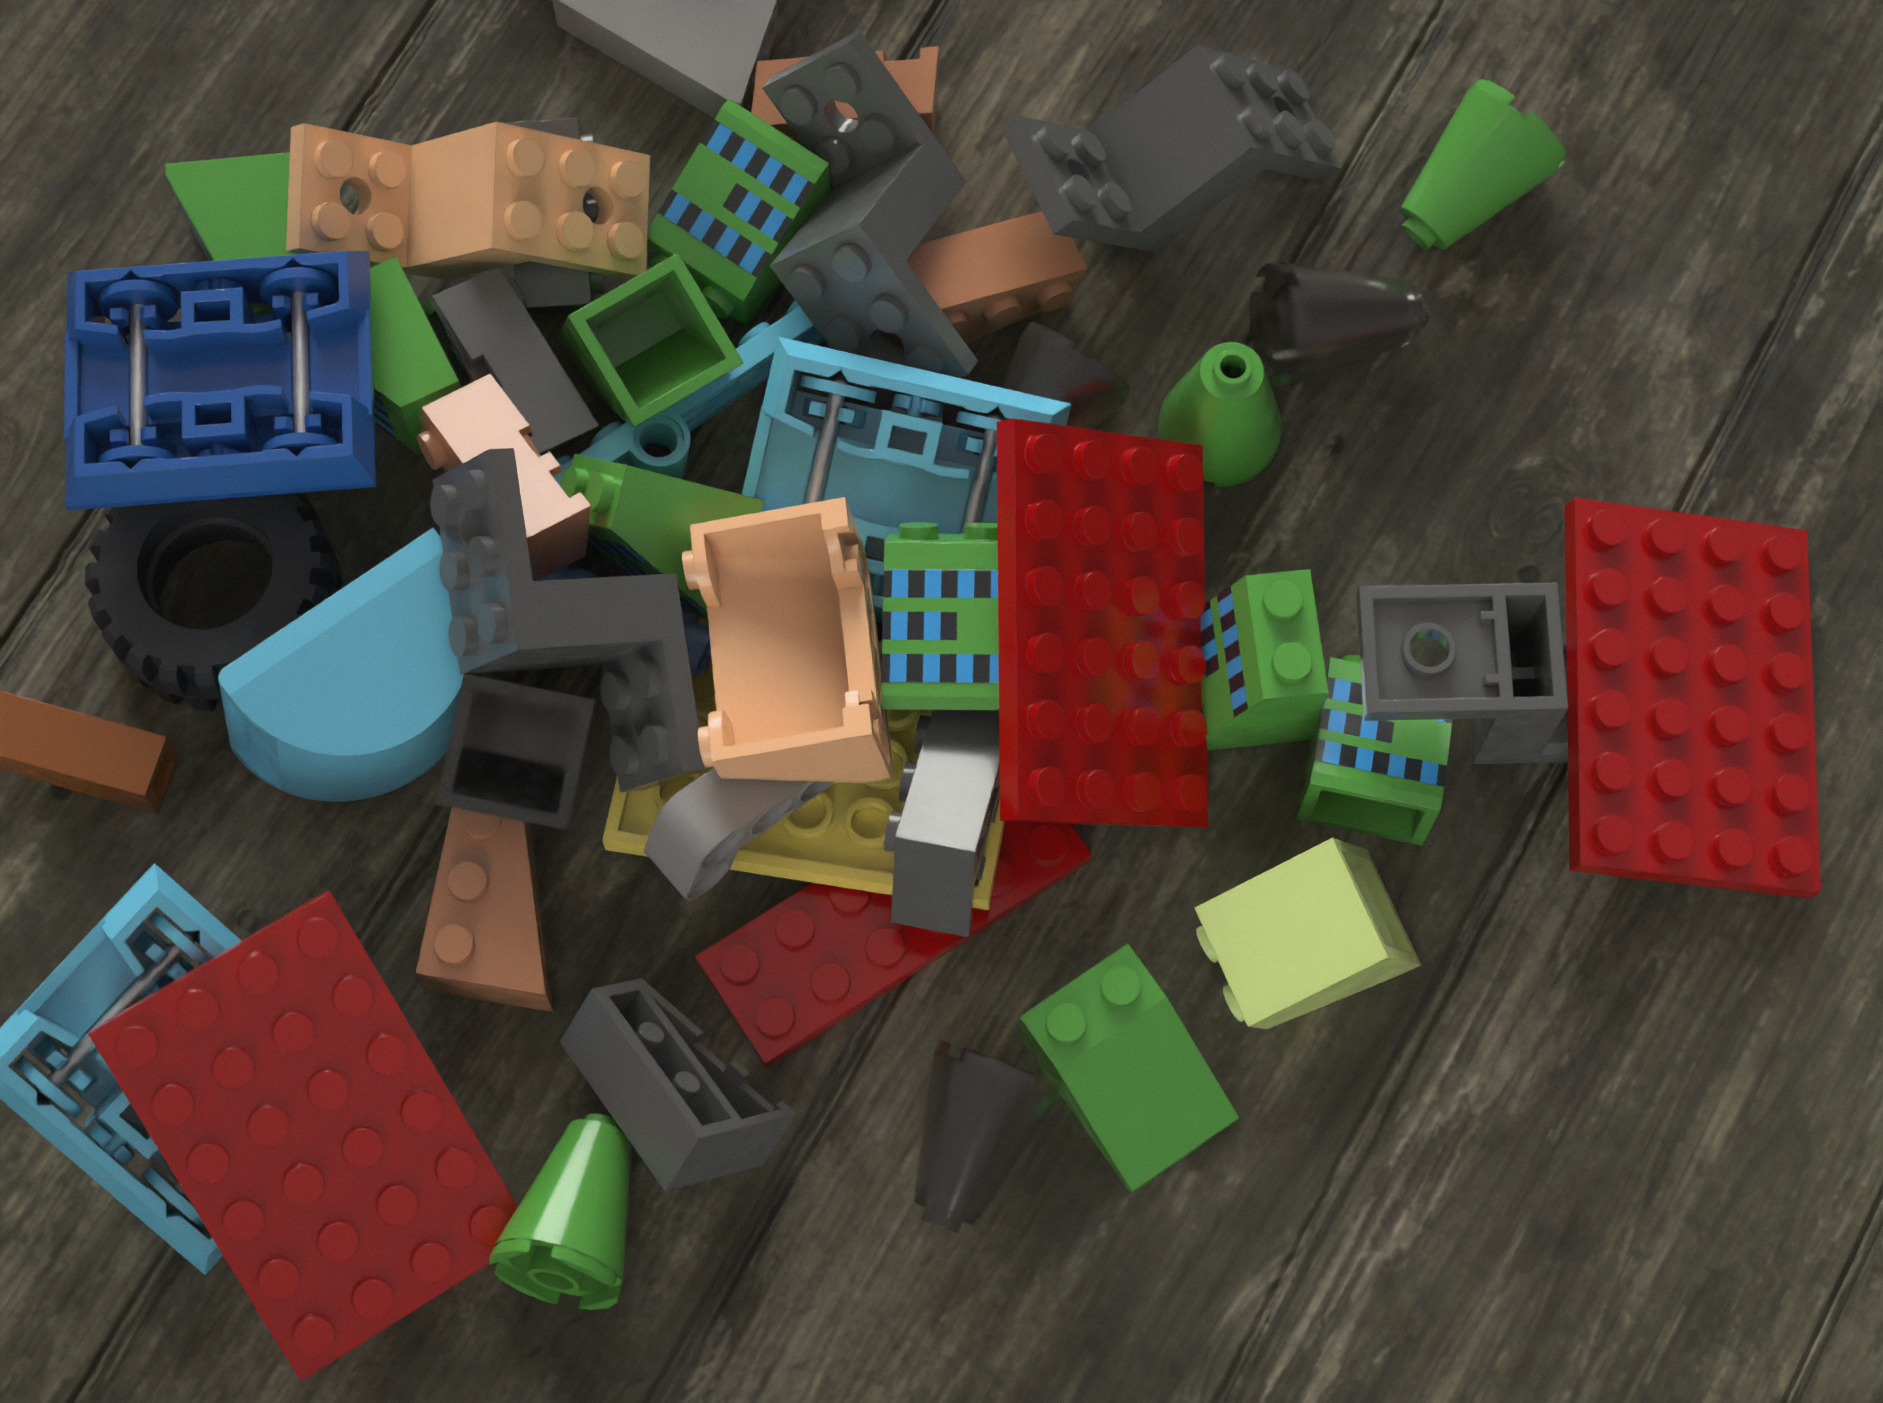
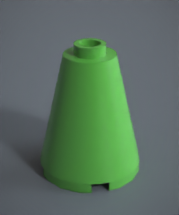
M1479 79L1472 88L1468 89L1400 208V212L1406 220L1401 225L1402 230L1415 244L1424 250H1429L1432 245L1442 250L1447 249L1557 173L1559 168L1565 163L1563 159L1567 155L1564 147L1543 120L1532 110L1525 117L1518 110L1509 106L1516 97L1491 81Z
M1236 342L1221 343L1211 348L1171 389L1162 404L1159 414V439L1203 445L1204 481L1215 483V487H1231L1251 481L1269 466L1278 449L1282 434L1280 412L1262 361L1254 350Z
M588 1114L585 1119L570 1122L493 1246L489 1264L498 1262L495 1275L500 1280L522 1293L553 1304L558 1303L561 1293L581 1296L578 1309H606L618 1303L624 1278L632 1144L614 1118L602 1114Z

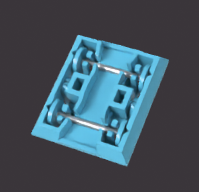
M778 337L742 495L765 500L762 512L845 497L868 560L876 622L883 623L884 542L888 533H899V524L910 522L938 524V534H965V524L997 523V459H995L997 457V422L1015 418L1066 426L1071 404ZM802 372L824 378L832 379V381L802 375ZM848 383L872 389L875 387L897 392L894 394L891 410H879L844 402L845 397L875 403L877 392L850 386ZM799 385L829 393V397L798 391ZM941 403L988 415V417L958 411L956 418L958 423L983 428L985 432L979 433L944 425L942 423L943 405Z
M154 863L0 1027V1099L206 1275L223 1254L179 1183L175 1185L153 1166H150L142 1174L143 1177L138 1176L127 1166L135 1157L133 1152L135 1148L147 1159L151 1157L176 1179L88 1035V1031L195 969L182 957L184 953L199 965L210 960L205 953L193 944L195 941L213 957L241 941ZM156 907L182 929L181 932L177 930L157 911L149 918L153 925L172 940L169 945L143 922ZM25 1048L45 1065L51 1073L48 1075L24 1055L14 1065L11 1062ZM61 1048L68 1053L66 1056L61 1052ZM64 1083L94 1108L84 1123L86 1130L67 1114L69 1113L74 1118H77L84 1108L62 1087Z

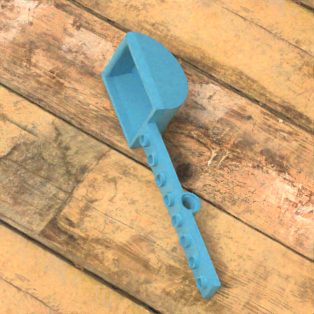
M794 301L787 310L786 316L771 326L767 322L760 323L743 336L739 342V347L736 348L744 362L741 366L634 428L627 423L621 425L620 422H613L607 425L591 440V447L579 455L625 464L682 479L687 465L691 440L690 432L769 378L778 337L813 345H819L825 340L798 303ZM651 443H659L668 447L672 453L665 457H653L647 454L642 447ZM569 456L557 459L561 472L553 477L559 485L567 468L572 466L573 459ZM434 528L220 671L218 679L230 747L238 759L261 780L276 789L311 800L330 802L362 800L391 792L420 777L433 767L454 744L469 715L473 699L474 674L460 675L458 656L452 652L450 647L449 626L452 620L449 591L444 588L440 578L439 566L443 554L442 541Z

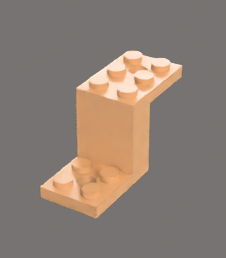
M497 121L415 145H407L302 123L291 127L286 252L308 254L335 251H369L370 267L396 256L404 273L441 280L453 279L528 261L631 280L646 271L650 155ZM344 182L353 186L357 192L359 204L355 214L348 212L341 202L340 189ZM586 192L593 196L598 205V217L595 223L591 221L583 209V198Z

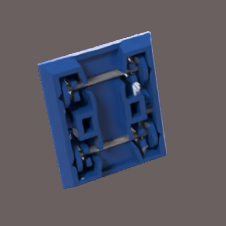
M335 251L84 270L67 273L64 399L66 509L70 511L377 487L369 251ZM264 303L272 308L275 314L254 316L250 304ZM178 309H181V321L168 322V320L176 315ZM105 317L110 319L112 325L105 324Z

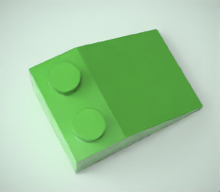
M1128 943L1019 1017L1018 1036L1131 1194L1239 1119V1116L1167 996Z

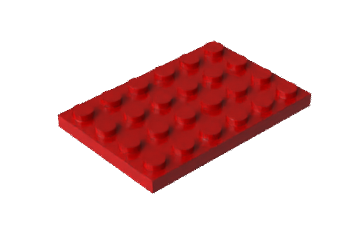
M1015 418L997 422L1000 821L1171 828L1208 827L1207 725L1202 715L1201 680L1206 672V660L1201 651V615L1205 608L1203 445Z
M1573 498L1564 506L1569 871L1806 899L1821 893L1807 530Z
M326 890L88 1031L92 1042L300 1382L488 1265L493 1246L518 1207L329 890Z

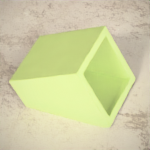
M1330 838L1195 907L1202 926L1196 929L1199 942L1212 962L1219 961L1228 981V985L1223 987L1225 1000L1236 1019L1240 1022L1245 1020L1248 1027L1272 1028L1421 966L1368 850L1335 838Z

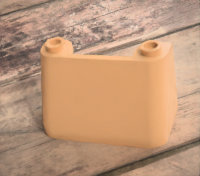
M836 498L691 524L692 550L682 553L683 570L689 590L699 589L707 606L716 711L709 713L708 726L698 729V742L704 766H714L721 779L871 783L892 779L893 763L887 711L881 709L882 668L871 576L865 548L846 498Z

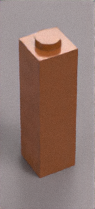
M0 690L1 771L159 814L180 756L167 736Z

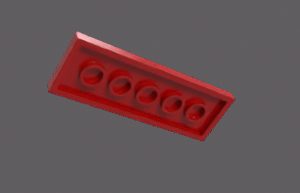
M1005 821L989 910L972 908L973 920L969 937L891 922L892 895L811 883L696 955V962L767 1069L1087 865L1092 860V854L1071 824Z

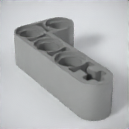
M713 768L676 793L663 806L656 817L644 852L687 901L695 900L723 878L730 869L739 848L836 782L721 779L715 768Z

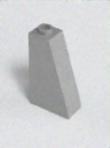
M549 0L553 2L558 27L714 119L728 99L751 112L757 61L769 60L779 31L777 0Z

